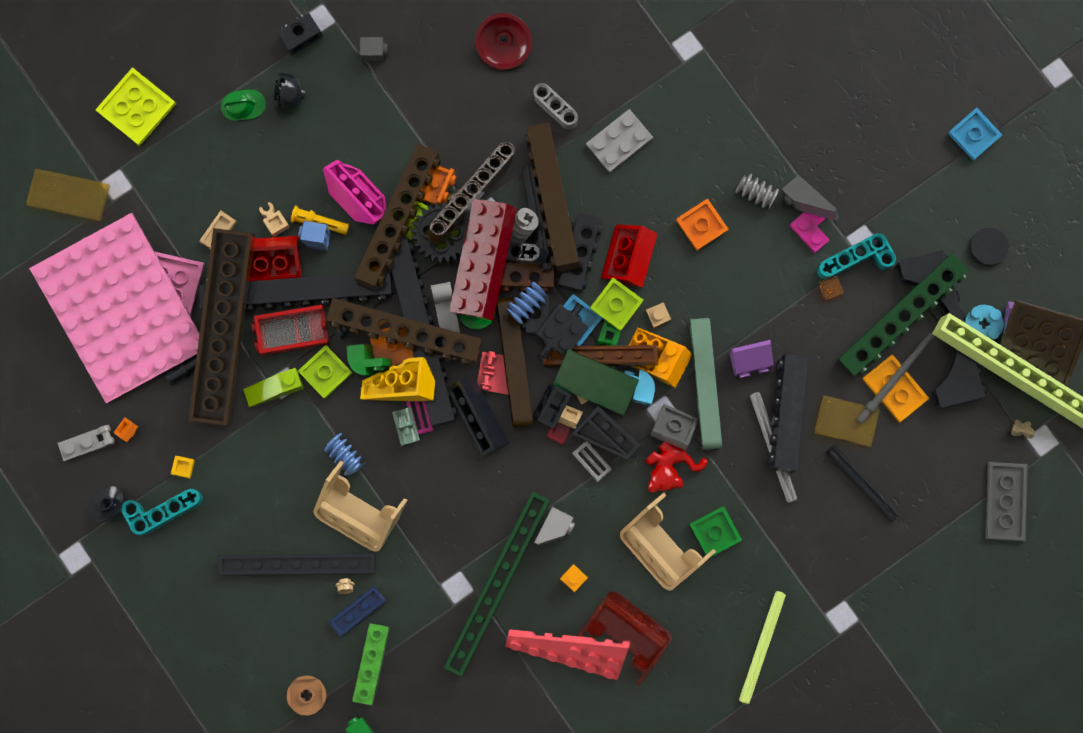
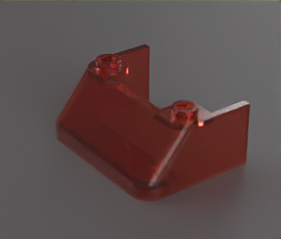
M609 592L577 635L581 637L586 630L593 636H601L605 632L620 644H623V641L630 642L628 650L635 655L633 658L634 667L642 672V675L636 682L638 686L656 665L672 640L671 634L665 628L616 592Z

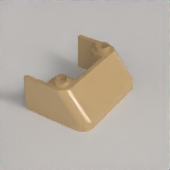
M340 461L324 483L314 508V515L318 520L360 545L377 552L382 548L399 520L407 500L404 498L397 509L386 505L379 511L349 493L350 484L348 480L339 475L344 462Z
M663 493L621 530L620 538L664 589L673 590L716 551L714 549L711 550L703 558L697 551L692 549L683 553L659 525L663 520V513L657 504L666 496Z

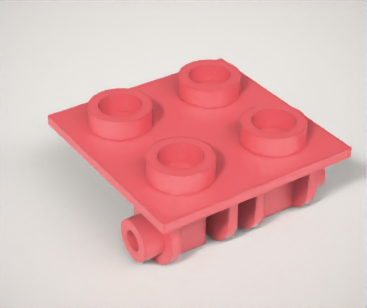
M488 351V353L482 352L477 380L481 390L508 395L503 355L495 354L492 351Z

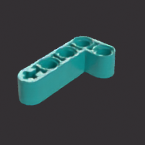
M877 233L824 260L819 265L817 274L821 279L829 280L871 257L879 269L889 270L896 262V256L885 236ZM878 240L881 243V247H874L872 241ZM856 249H862L865 253L864 256H858ZM882 257H888L890 264L883 263ZM839 258H846L848 265H842L839 262ZM834 264L829 273L823 271L824 268H830Z
M188 489L146 513L140 503L128 500L122 505V513L132 532L145 536L200 506L203 502V496L195 489ZM191 494L196 496L194 498L195 502L188 501L191 499ZM177 502L180 505V509L173 513L171 506ZM134 504L136 512L130 515L128 508ZM157 512H161L163 515L160 522L154 520ZM143 521L145 523V529L139 532L137 530V525L139 522Z

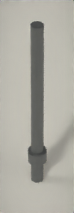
M931 333L926 335L874 399L868 401L864 406L865 409L856 419L859 423L863 424L871 413L874 414L878 409L879 403L935 337Z

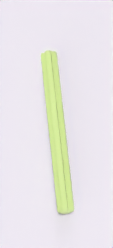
M776 591L739 698V701L745 704L750 703L786 596L779 591Z

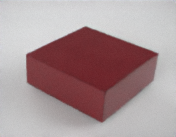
M557 422L554 429H549L546 438L564 445L572 428Z

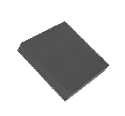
M663 404L650 435L686 450L699 419Z

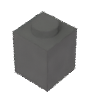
M360 37L361 60L384 61V55H387L388 47L387 43H384L383 37Z

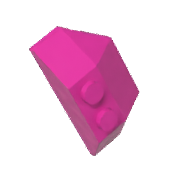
M335 160L323 168L329 194L354 221L375 224L382 219L387 208L385 196L360 169L344 164L339 160Z

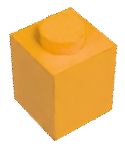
M573 564L560 580L575 593L588 577Z

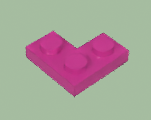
M804 212L789 225L814 253L829 242L828 237L817 227L826 219L824 217Z

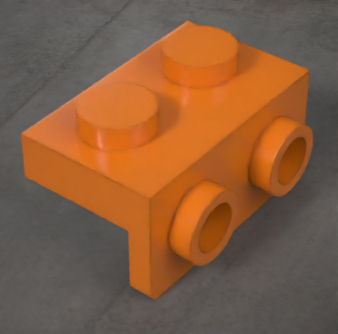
M439 166L432 174L433 180L431 185L427 186L424 191L425 198L423 201L432 205L438 203L439 207H441L443 202L446 204L449 197V187L454 186L457 176H455L454 169L450 168L449 170Z

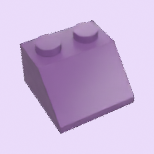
M770 340L733 348L729 354L734 377L746 378L751 376V373L757 371L759 374L767 373L774 365Z

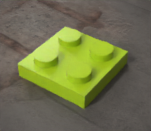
M612 278L590 307V310L621 332L644 300Z
M327 345L298 370L324 399L352 374L349 368Z

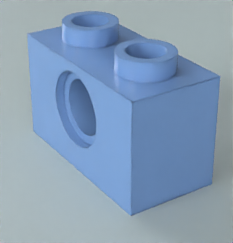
M304 221L303 226L299 228L298 237L301 238L306 248L328 251L331 232L327 224Z

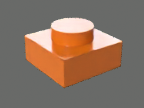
M124 417L114 431V434L128 442L134 436L138 426Z

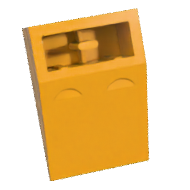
M637 328L629 345H658V366L631 367L638 371L643 370L652 378L676 388L693 355L685 346L641 328Z

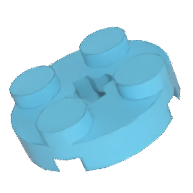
M979 305L972 308L964 320V323L991 340L997 339L1004 327L1001 312L990 305ZM983 319L989 324L985 329H982V325H979V322L983 321Z

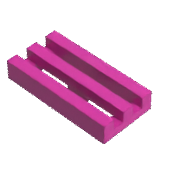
M406 401L407 407L412 409L411 402ZM414 401L421 430L417 429L418 435L434 431L426 401H422L428 428H425L419 402Z

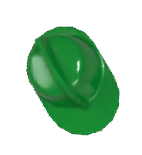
M256 90L231 92L224 97L221 103L223 115L232 121L257 118L266 109L264 96Z

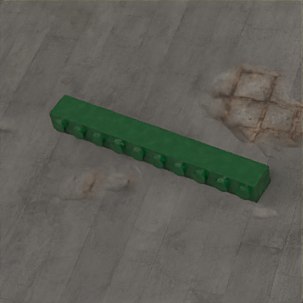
M532 491L444 666L445 669L460 677L464 675L550 503L549 499Z

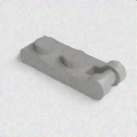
M104 425L98 429L59 442L58 446L63 461L66 462L115 444L114 438L110 435V426ZM99 435H102L104 438L101 442L98 439Z

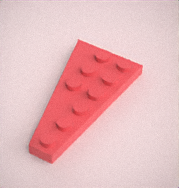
M509 630L505 647L515 651H522L532 656L542 657L551 662H558L572 668L582 669L588 673L602 675L608 679L618 680L630 642L623 641V644L613 643V640L605 639V642H596L595 639L589 637L562 635V638L553 637L550 633H545L544 636H537L530 631Z

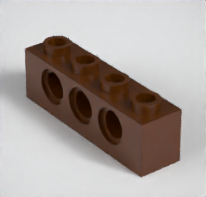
M505 263L500 291L511 292V289H519V292L526 293V287L532 289L529 278L532 275H538L540 280L536 284L545 293H549L554 288V267L548 272H542L540 265ZM513 274L521 276V280L518 282H513L510 278Z

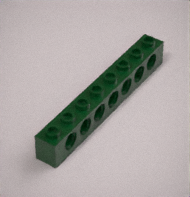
M951 253L841 355L838 360L853 376L856 374L862 375L868 369L866 365L870 361L876 362L882 356L880 352L885 347L890 349L896 343L894 339L899 334L901 336L905 335L911 329L909 325L913 321L919 322L925 316L923 312L927 308L933 309L939 303L937 299L941 295L947 296L953 290L951 286L956 281L960 283L968 276L966 272L969 269ZM944 271H948L952 275L949 282L942 279ZM930 284H934L937 287L935 295L928 293V286ZM917 297L923 300L921 308H916L913 304L914 299ZM901 311H907L909 314V319L906 322L901 321L899 318ZM887 324H892L895 327V332L892 335H888L885 332ZM873 337H878L881 340V345L878 348L871 346V339ZM860 350L865 351L867 354V358L864 361H859L856 357L857 352Z

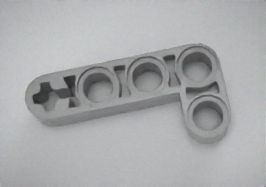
M450 282L431 285L439 327L460 333L457 314L449 312L453 295ZM442 339L443 347L446 345V340ZM457 344L454 350L457 353L463 352V344Z

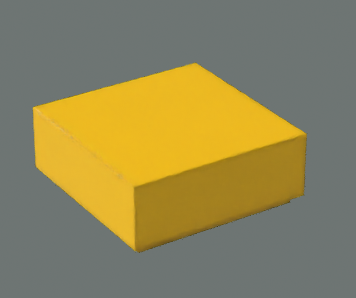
M175 455L171 475L191 479L195 460Z

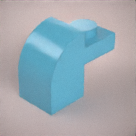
M640 370L638 377L633 372L624 371L625 374L639 379L632 402L651 406L655 392V384L652 377L643 370Z

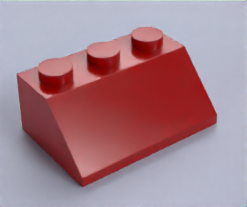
M615 225L601 279L611 281L614 278L625 286L643 288L658 233L644 226Z
M298 236L258 238L254 240L249 281L302 278L301 251Z

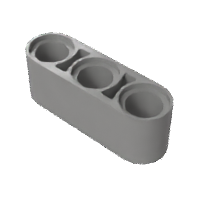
M544 83L536 85L534 88L535 102L564 129H574L578 121L576 111L548 85ZM539 91H545L547 95L545 97H539L537 93ZM557 103L561 107L558 110H553L550 106ZM567 116H572L574 118V121L568 123L564 120V118Z

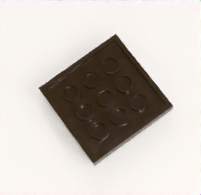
M1015 299L999 345L1067 387L1083 347V318Z

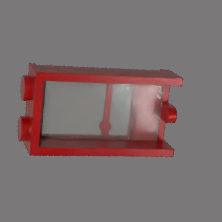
M323 305L254 316L255 322H252V330L257 335V340L254 341L256 352H259L261 356L330 345Z

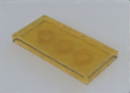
M35 169L26 205L101 221L110 185Z

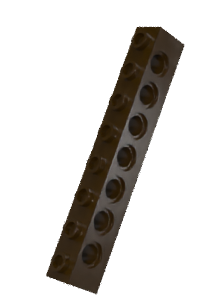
M420 144L416 145L354 276L357 284L374 291H378L379 287L384 285L386 280L385 274L387 270L392 268L394 263L393 257L401 249V240L409 232V223L417 215L418 209L416 208L425 198L424 191L432 183L434 170H437L440 166L441 159L438 151ZM420 166H427L424 171L418 170ZM413 182L419 183L417 187L410 186ZM405 199H411V202L408 204L402 203ZM398 215L404 216L400 221L394 220ZM389 232L396 233L394 237H387ZM381 249H388L387 253L379 254ZM373 266H380L379 270L371 271Z
M332 298L326 321L332 328L341 330V327L349 329L348 332L357 335L362 332L367 334L368 338L378 340L380 337L386 339L385 342L397 345L398 342L411 350L420 348L423 349V353L429 355L438 353L447 360L456 358L465 365L476 364L482 345V339L335 298ZM347 313L353 314V319L350 322L343 320ZM366 318L372 320L369 327L362 326V321ZM385 323L391 326L387 332L380 330V327ZM405 328L409 330L408 336H399V331L401 329ZM420 334L428 336L425 342H419L417 337ZM439 339L446 340V345L442 348L436 346V341ZM457 344L465 346V350L461 353H457L454 348Z

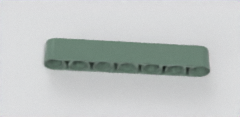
M690 319L702 450L722 448L710 319Z

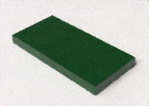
M568 349L553 385L624 415L639 379Z

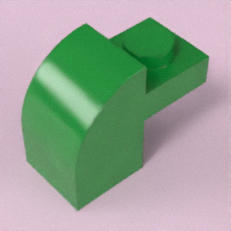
M373 345L347 346L348 363L352 370L358 374L373 376L375 375L374 371H384V367L391 366L390 358H373Z

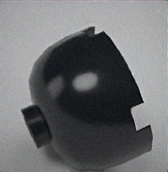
M278 73L280 79H276L274 86V100L278 99V105H274V108L279 111L295 109L299 105L300 100L304 99L305 89L301 88L300 81L294 75Z

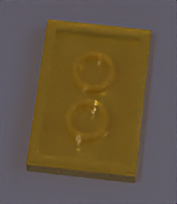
M823 395L814 433L871 447L880 409H877L874 414L871 413L864 423L861 424L856 419L865 409V405Z

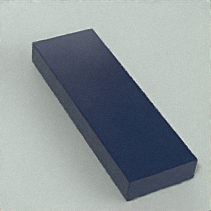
M374 585L331 619L329 624L339 637H342L387 600Z

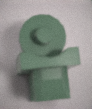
M411 407L392 412L401 446L420 441Z

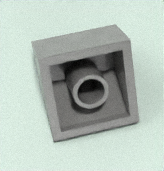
M552 507L535 541V545L541 546L562 539L566 534L570 535L575 525L572 522L573 517Z

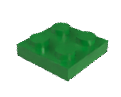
M724 506L689 524L705 555L714 549L716 551L712 555L714 556L742 541Z

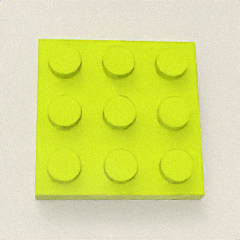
M132 67L96 108V111L140 146L176 103Z

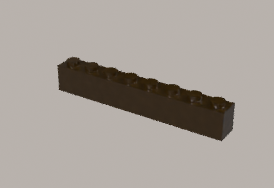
M550 123L527 127L528 134H525L527 146L531 145L532 151H529L531 163H535V168L532 169L534 180L538 179L539 185L536 186L538 197H542L543 203H539L541 214L546 216L543 225L545 232L549 231L550 238L546 239L548 249L553 250V255L550 256L552 267H556L558 273L580 268Z

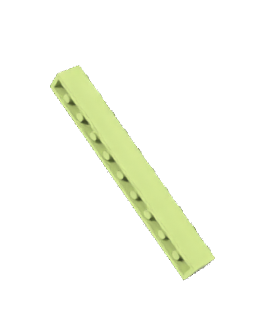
M949 313L940 318L932 333L933 335L1083 428V397L952 314Z

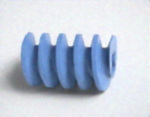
M531 282L532 289L529 287L525 288L527 294L520 292L521 299L514 298L515 304L508 303L510 310L505 308L520 324H523L522 316L526 319L529 318L528 311L532 314L535 313L532 308L533 306L538 309L540 308L539 301L544 304L546 303L544 296H547L546 293L535 282Z
M339 433L327 443L324 451L326 453L331 452L329 457L331 459L336 458L334 462L336 465L340 461L344 462L341 470L346 469L344 475L350 476L361 469L366 462L359 463L362 457H354L357 451L350 452L349 450L352 445L345 446L347 439L340 440L342 433Z

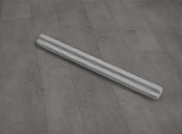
M756 392L750 395V399L769 453H771L772 445L769 444L770 435L773 434V428L761 394ZM776 471L786 501L790 503L797 500L789 473Z

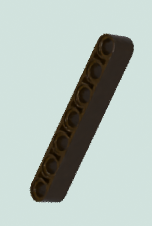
M501 143L431 222L428 238L432 243L438 244L443 242L471 210L473 199H480L511 164L515 148L511 143ZM445 217H451L453 220H448Z
M515 297L498 299L496 308L513 428L533 426L520 323L505 309L510 310L509 302L515 304Z

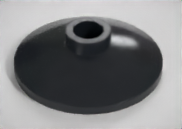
M107 486L97 491L89 503L88 510L90 516L98 522H105L114 518L120 512L124 503L122 491L114 486Z

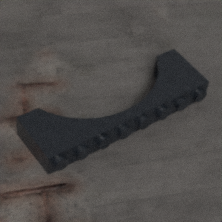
M943 250L898 261L896 267L901 283L914 287L917 286L948 255L944 254ZM944 271L942 279L949 282L952 275L950 272ZM930 284L928 286V293L935 295L937 287L934 284ZM952 285L953 290L947 296L941 295L937 299L938 305L942 308L945 315L950 313L964 322L965 313L963 309H960L958 303L960 302V296L958 291H955L954 285ZM955 348L947 375L940 385L932 391L937 410L986 397L985 393H987L984 382H981L980 379L981 369L979 364H976L975 360Z

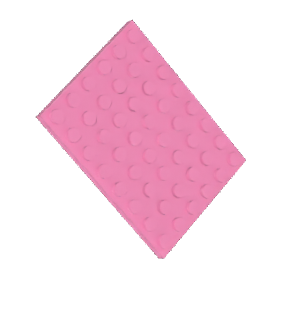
M133 213L126 215L29 268L106 403L197 354L200 332Z

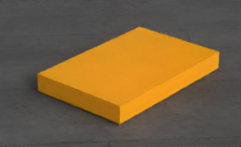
M892 354L862 379L873 393L877 395L900 368L901 364ZM906 371L881 402L900 423L929 400V397Z

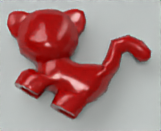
M664 442L657 449L660 454L654 451L644 461L648 466L656 464V468L651 472L648 489L654 493L659 490L667 491L673 488L683 487V480L678 476L676 469L672 465L685 461L691 471L700 472L706 468L708 461L703 458L697 465L685 450Z

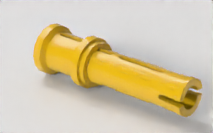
M298 206L294 207L291 215V222L293 223L295 221L300 223L308 221L327 224L329 230L347 235L350 224L316 215L314 211H305L299 209Z

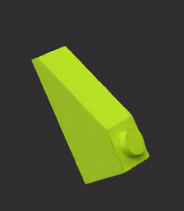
M293 368L243 390L249 407H253L303 390L304 387L298 370Z

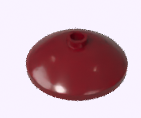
M497 13L486 18L479 26L475 39L476 48L482 60L497 69H511L520 65L528 57L532 46V36L528 26L522 19L510 13ZM507 36L508 40L502 41L501 37Z

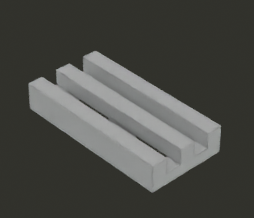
M587 441L572 453L597 483L612 470ZM585 447H587L590 450V452L598 459V461L606 468L605 471H603L596 464V462L588 455V453L584 450ZM579 452H581L586 457V459L594 466V468L600 473L599 476H597L595 472L587 465V463L579 456Z

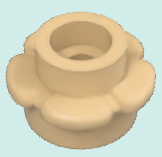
M340 579L335 587H337L338 593L348 594L353 592L355 583L351 582L350 579Z

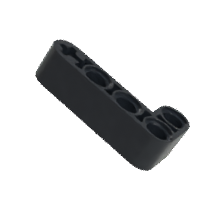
M510 242L506 262L542 265L547 261L548 254L545 249L534 244Z

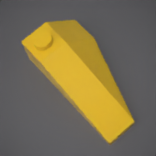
M424 357L407 358L398 366L393 365L383 373L379 372L362 380L360 399L432 401L434 399L435 379Z

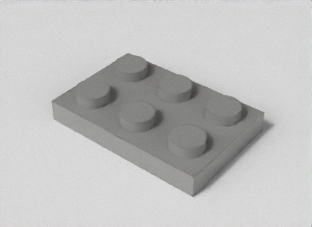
M629 109L589 140L586 146L610 174L649 143L653 136Z

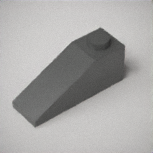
M798 175L782 188L783 200L788 206L792 205L796 210L837 221L839 219L837 209L801 176Z

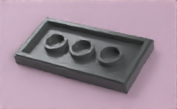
M988 462L985 539L1025 542L1028 464Z

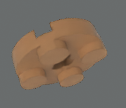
M313 676L298 677L287 690L289 706L300 715L315 714L323 708L326 702V688L321 680ZM304 690L312 693V698H309V701H306L301 696L302 693H305Z

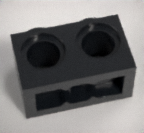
M549 384L532 418L554 429L572 394Z

